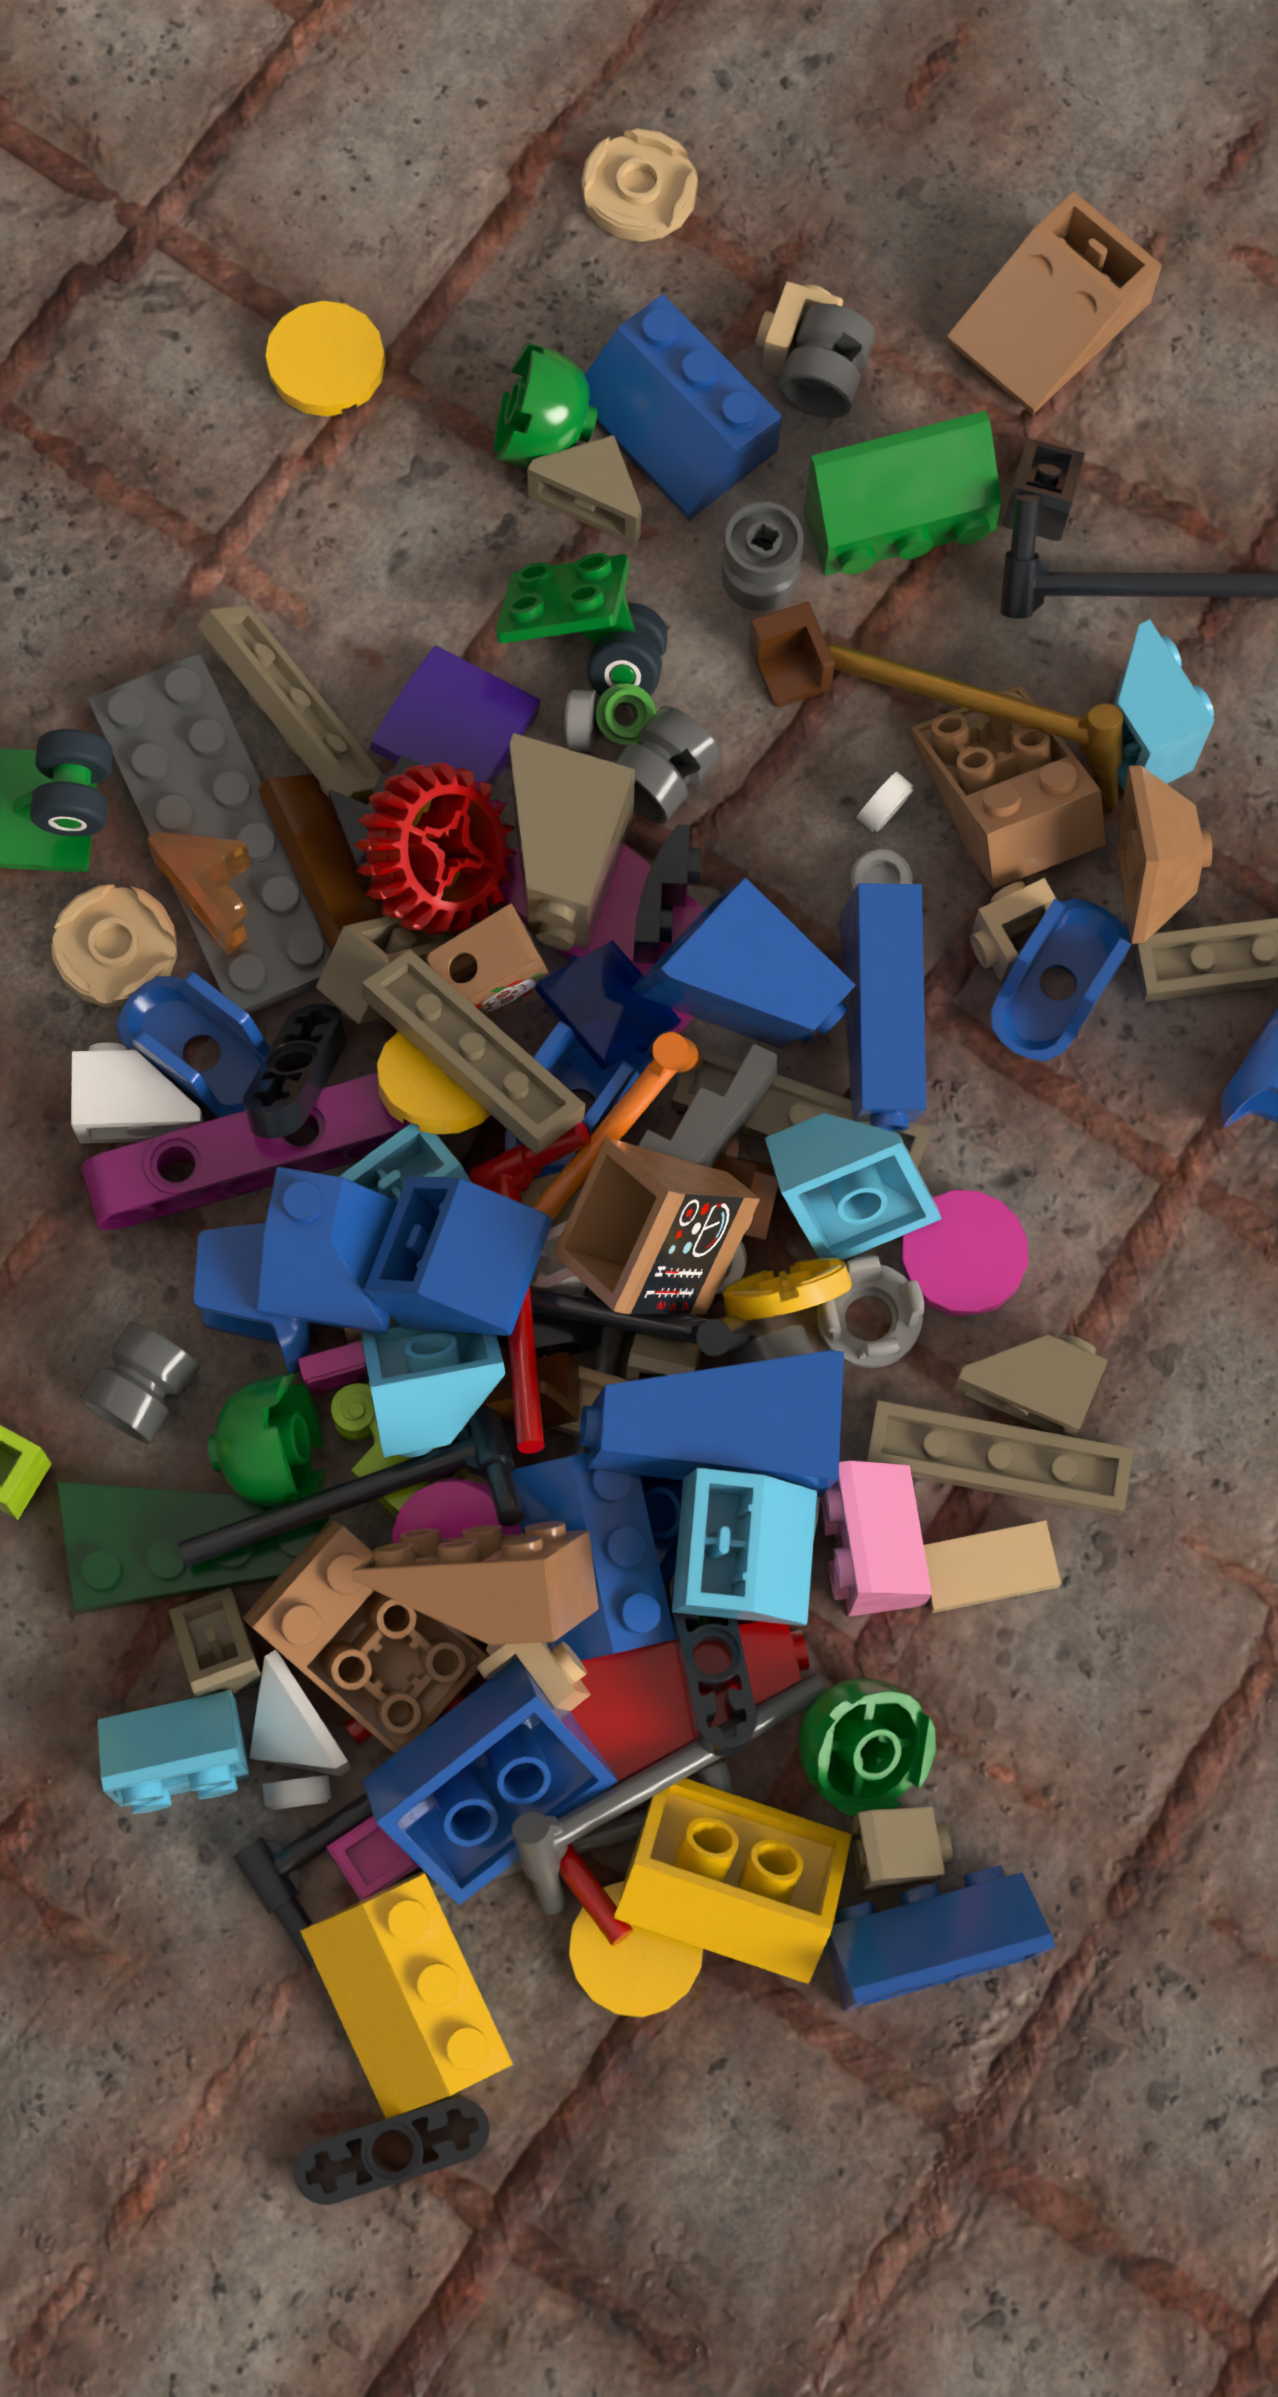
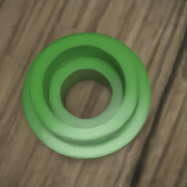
M627 683L618 684L608 688L599 697L595 706V723L602 736L614 744L626 746L631 743L640 742L638 737L640 730L656 713L655 705L650 695L641 687ZM620 703L630 706L634 713L633 721L627 727L618 724L614 717L615 708Z

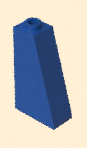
M858 883L840 913L843 973L856 985L845 997V1005L849 1008L846 1012L852 1120L870 1122L871 1126L893 1132L909 1129V1122H916L926 1111L922 884Z
M829 1350L605 1385L591 1406L585 1405L581 1413L579 1445L588 1446L587 1469L683 1480L684 1477L696 1468L759 1474L816 1490L817 1497L821 1498L826 1493V1490H829L839 1479L844 1352Z

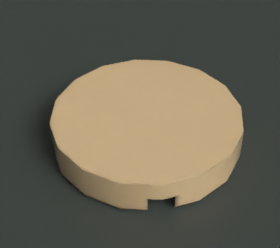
M633 129L624 131L623 136L616 137L611 141L610 137L595 146L585 160L581 179V192L585 209L599 228L620 239L643 242L663 238L683 225L694 209L698 178L695 166L693 168V164L688 159V153L679 142L661 132Z
M114 884L98 885L75 896L59 913L54 926L55 933L52 938V959L65 986L83 1001L106 1008L122 1007L130 995L146 982L157 976L171 975L177 959V938L174 925L165 907L145 890L130 886L131 889L125 887L115 888Z

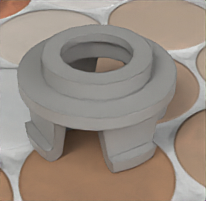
M862 1256L852 1259L845 1264L852 1281L850 1290L837 1298L817 1306L819 1333L830 1350L844 1352L845 1362L864 1368L883 1367L901 1359L914 1346L922 1327L924 1314L923 1294L917 1280L909 1281L904 1275L893 1268L881 1265L878 1256ZM862 1297H874L881 1300L888 1307L892 1315V1325L882 1338L875 1341H863L856 1338L848 1330L845 1323V1313L848 1306L854 1300Z

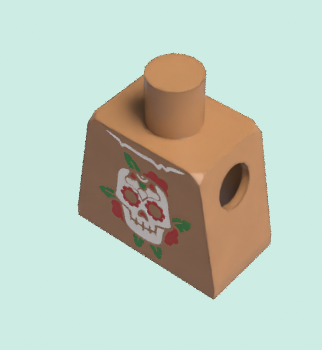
M512 903L434 949L426 956L430 967L491 1021L559 989Z

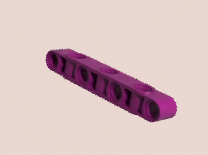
M377 1073L323 1088L303 1125L318 1131L317 1138L307 1146L297 1147L290 1145L285 1141L287 1136L273 1139L256 1136L250 1129L246 1111H242L103 1152L87 1159L81 1164V1171L97 1227L101 1230H117L271 1187L274 1185L277 1167L320 1173L358 1162L408 1126L410 1122L403 1118V1123L390 1115L379 1097ZM490 1115L482 1124L489 1123L497 1119L493 1115ZM438 1134L437 1136L440 1137L447 1134ZM186 1161L195 1166L192 1175L182 1182L173 1183L163 1178L165 1170L175 1162Z

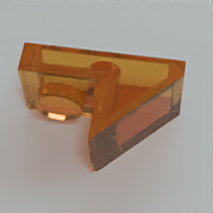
M156 832L147 840L154 863L226 954H231L248 942L243 918L248 915V911L235 891L227 884L250 867L251 861L247 845L237 840Z

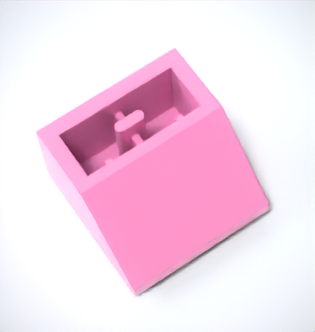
M862 1461L839 1462V1479L829 1490H826V1493L820 1498L819 1504L824 1536L835 1535L837 1549H834V1560L829 1561V1574L834 1599H845L848 1617L925 1606L932 1592L910 1465Z

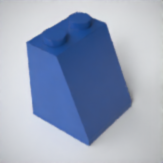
M745 877L712 900L631 989L643 999L781 1048L797 1039L806 1044L818 1032L821 1035L828 1032L849 1009L842 1000L856 985Z

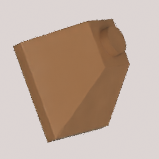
M1142 765L1129 766L1115 846L1132 944L1145 943L1197 893L1202 868L1210 867L1212 862L1211 834L1209 830L1200 829L1196 805Z

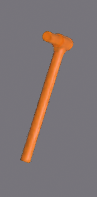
M667 1032L655 1040L652 1049L654 1059L590 1135V1144L576 1152L534 1203L532 1208L546 1213L554 1221L586 1182L605 1138L608 1137L620 1141L676 1072H695L702 1066L703 1055L690 1039L674 1032Z

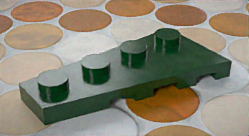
M57 1482L73 1607L77 1614L222 1590L228 1587L234 1588L275 1581L330 1520L329 1517L186 1567L179 1552L178 1542L275 1507H266L233 1494Z

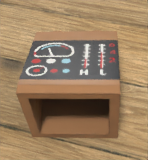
M606 1137L553 1255L615 1312L623 1314H707L717 1291L724 1283L726 1271L739 1243L751 1225L753 1214L760 1198L728 1172Z

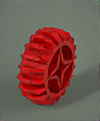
M447 763L430 764L429 767L425 765L410 766L407 770H403V774L392 775L384 780L385 791L375 792L374 795L368 797L375 813L364 814L363 817L357 819L368 830L367 838L360 839L353 845L361 851H366L367 862L356 871L363 876H372L373 882L365 895L373 899H383L380 914L387 915L389 918H399L400 927L408 930H420L430 935L443 934L444 931L461 932L465 928H470V922H480L482 919L489 917L487 905H496L504 900L497 884L507 883L514 878L504 867L505 859H510L518 853L512 848L506 847L505 836L516 827L508 823H501L499 817L506 803L500 802L498 799L489 800L492 784L485 783L484 781H474L473 771H468L465 768L453 769V766ZM432 800L429 811L422 812L417 826H412L413 820L420 809ZM459 871V877L453 887L442 896L445 886H451L455 874Z

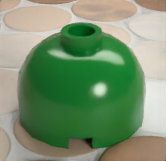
M527 342L519 352L511 370V373L520 375L521 378L518 377L511 392L504 391L493 440V451L499 452L495 457L496 460L528 468L533 459L575 447L578 440L587 443L593 434L598 414L596 407L588 405L590 389L584 372L567 356L550 348Z
M292 1373L265 1377L248 1383L226 1399L216 1421L215 1433L210 1434L208 1439L209 1459L215 1471H222L226 1482L242 1499L266 1507H278L320 1492L324 1483L325 1469L312 1470L311 1445L324 1449L323 1433L318 1411L310 1391L304 1383L291 1385L292 1380L296 1376Z
M867 1677L836 1683L819 1694L805 1712L798 1732L799 1761L808 1781L817 1793L844 1814L856 1816L858 1812L896 1809L901 1806L902 1803L897 1798L903 1795L911 1784L918 1789L928 1777L936 1753L935 1727L931 1718L923 1712L920 1704L896 1685Z

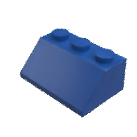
M663 293L616 329L585 374L590 389L588 405L598 409L596 424L608 437L614 435L618 447L688 520H691L778 451L782 415Z
M588 1452L516 1468L512 1472L524 1511V1518L519 1523L522 1534H525V1527L528 1525L550 1521L565 1522L566 1531L589 1530L599 1609L553 1642L556 1646L562 1641L565 1642L580 1661L676 1639L640 1475L587 1469Z
M517 1657L364 1778L363 1782L376 1824L460 1906L520 1858L512 1833L513 1823L520 1815L527 1812H538L544 1816H555L556 1819H559L601 1795L617 1782V1778L572 1713L553 1707Z
M1002 1865L994 1866L963 1876L966 1888L941 1895L938 1884L934 1883L900 1893L899 1898L902 1906L876 1913L873 1901L836 1911L835 1918L837 1924H834L826 1947L844 2010H852L1037 1958L1055 1948L1052 1933L1023 1872L1005 1877Z

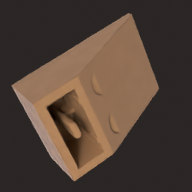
M1073 191L1030 232L947 335L946 341L1030 413L1034 414L1151 303L1162 264Z
M1021 685L1004 692H999L1034 703ZM965 708L942 714L934 719L911 727L913 739L968 854L993 889L1106 845L1101 789L1061 737Z
M330 1519L242 1619L396 1754L434 1722L478 1671L477 1666L489 1656L461 1631L353 1581L352 1569L375 1557V1555L348 1529Z
M561 1521L528 1525L525 1527V1534L503 1535L502 1526L483 1525L467 1528L462 1531V1538L440 1539L439 1529L412 1530L400 1534L399 1543L375 1548V1557L352 1569L353 1581L489 1645L555 1642L599 1609L589 1530L566 1531L565 1522Z

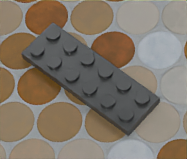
M201 652L87 698L103 737L113 748V759L220 993L251 1016L315 989L333 949H330L261 799L258 789L262 782Z

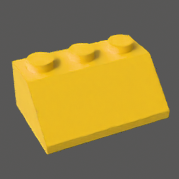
M684 1778L651 1797L627 1870L614 1919L809 1984L832 1931L852 1834Z
M424 1871L300 1930L386 2119L451 2096L513 2065Z

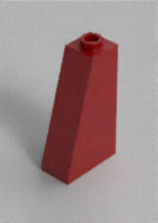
M762 1621L738 1625L755 1707L802 1680L800 1671L808 1670L810 1666L801 1630L790 1632L789 1624ZM675 1640L581 1660L587 1674L580 1680L591 1696L570 1712L617 1778V1782L606 1791L696 1741ZM717 1642L701 1643L693 1651V1661L697 1668L704 1673L711 1675L720 1674L731 1665V1657L728 1650ZM736 1684L714 1692L717 1711L714 1721L708 1723L709 1728L721 1727L735 1719L729 1717L724 1698L727 1689L737 1690ZM699 1690L702 1697L710 1693Z

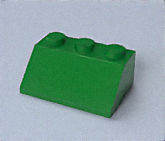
M987 411L973 413L811 456L803 515L824 576L841 571L847 575L861 573L871 568L875 562L898 556L906 560L914 559L928 553L933 547L955 541L958 544H971L985 538L990 532L995 531L1002 500L991 424Z

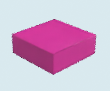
M361 1341L298 1359L304 1383L312 1395L369 1380L365 1353Z
M374 1816L327 1846L330 1854L361 1901L392 1886L398 1880L420 1867L376 1824Z

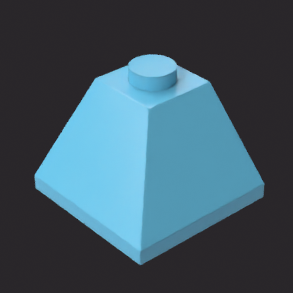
M823 1113L765 1137L781 1193L818 1258H838L842 1261L942 1220L936 1203L897 1132Z
M397 1322L390 1323L388 1335L361 1331L383 1457L394 1455L418 1457L429 1453L436 1447L450 1445L505 1375L497 1335L404 1329Z

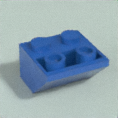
M408 1176L364 1291L404 1329L511 1336L553 1220L544 1212L462 1178Z

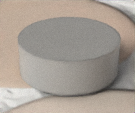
M572 690L568 694L565 708L564 737L565 745L569 750L593 752L597 734L595 723L596 691Z
M885 849L869 851L859 857L852 868L849 881L850 894L852 895L858 883L912 884L910 866L903 857L893 851Z
M329 1775L262 1784L264 1807H268V1810L328 1803V1799H331Z

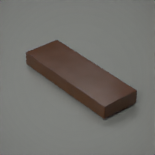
M315 775L268 778L259 787L258 792L330 949H333L344 926L383 916L380 914L381 912L375 899L365 895L367 891L361 888L335 821L331 804L322 791Z

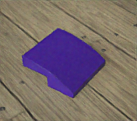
M435 645L391 706L371 740L369 750L396 764L400 756L403 755L426 767L434 763H447L452 765L453 769L465 768L468 771L474 772V781H484L493 785L505 770L513 733L523 735L537 718L541 700Z

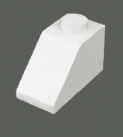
M97 1043L91 1045L89 1051L72 1052L71 1125L80 1144L141 1142L172 1131L204 1123L200 1108L137 1050H127L126 1046L117 1043Z

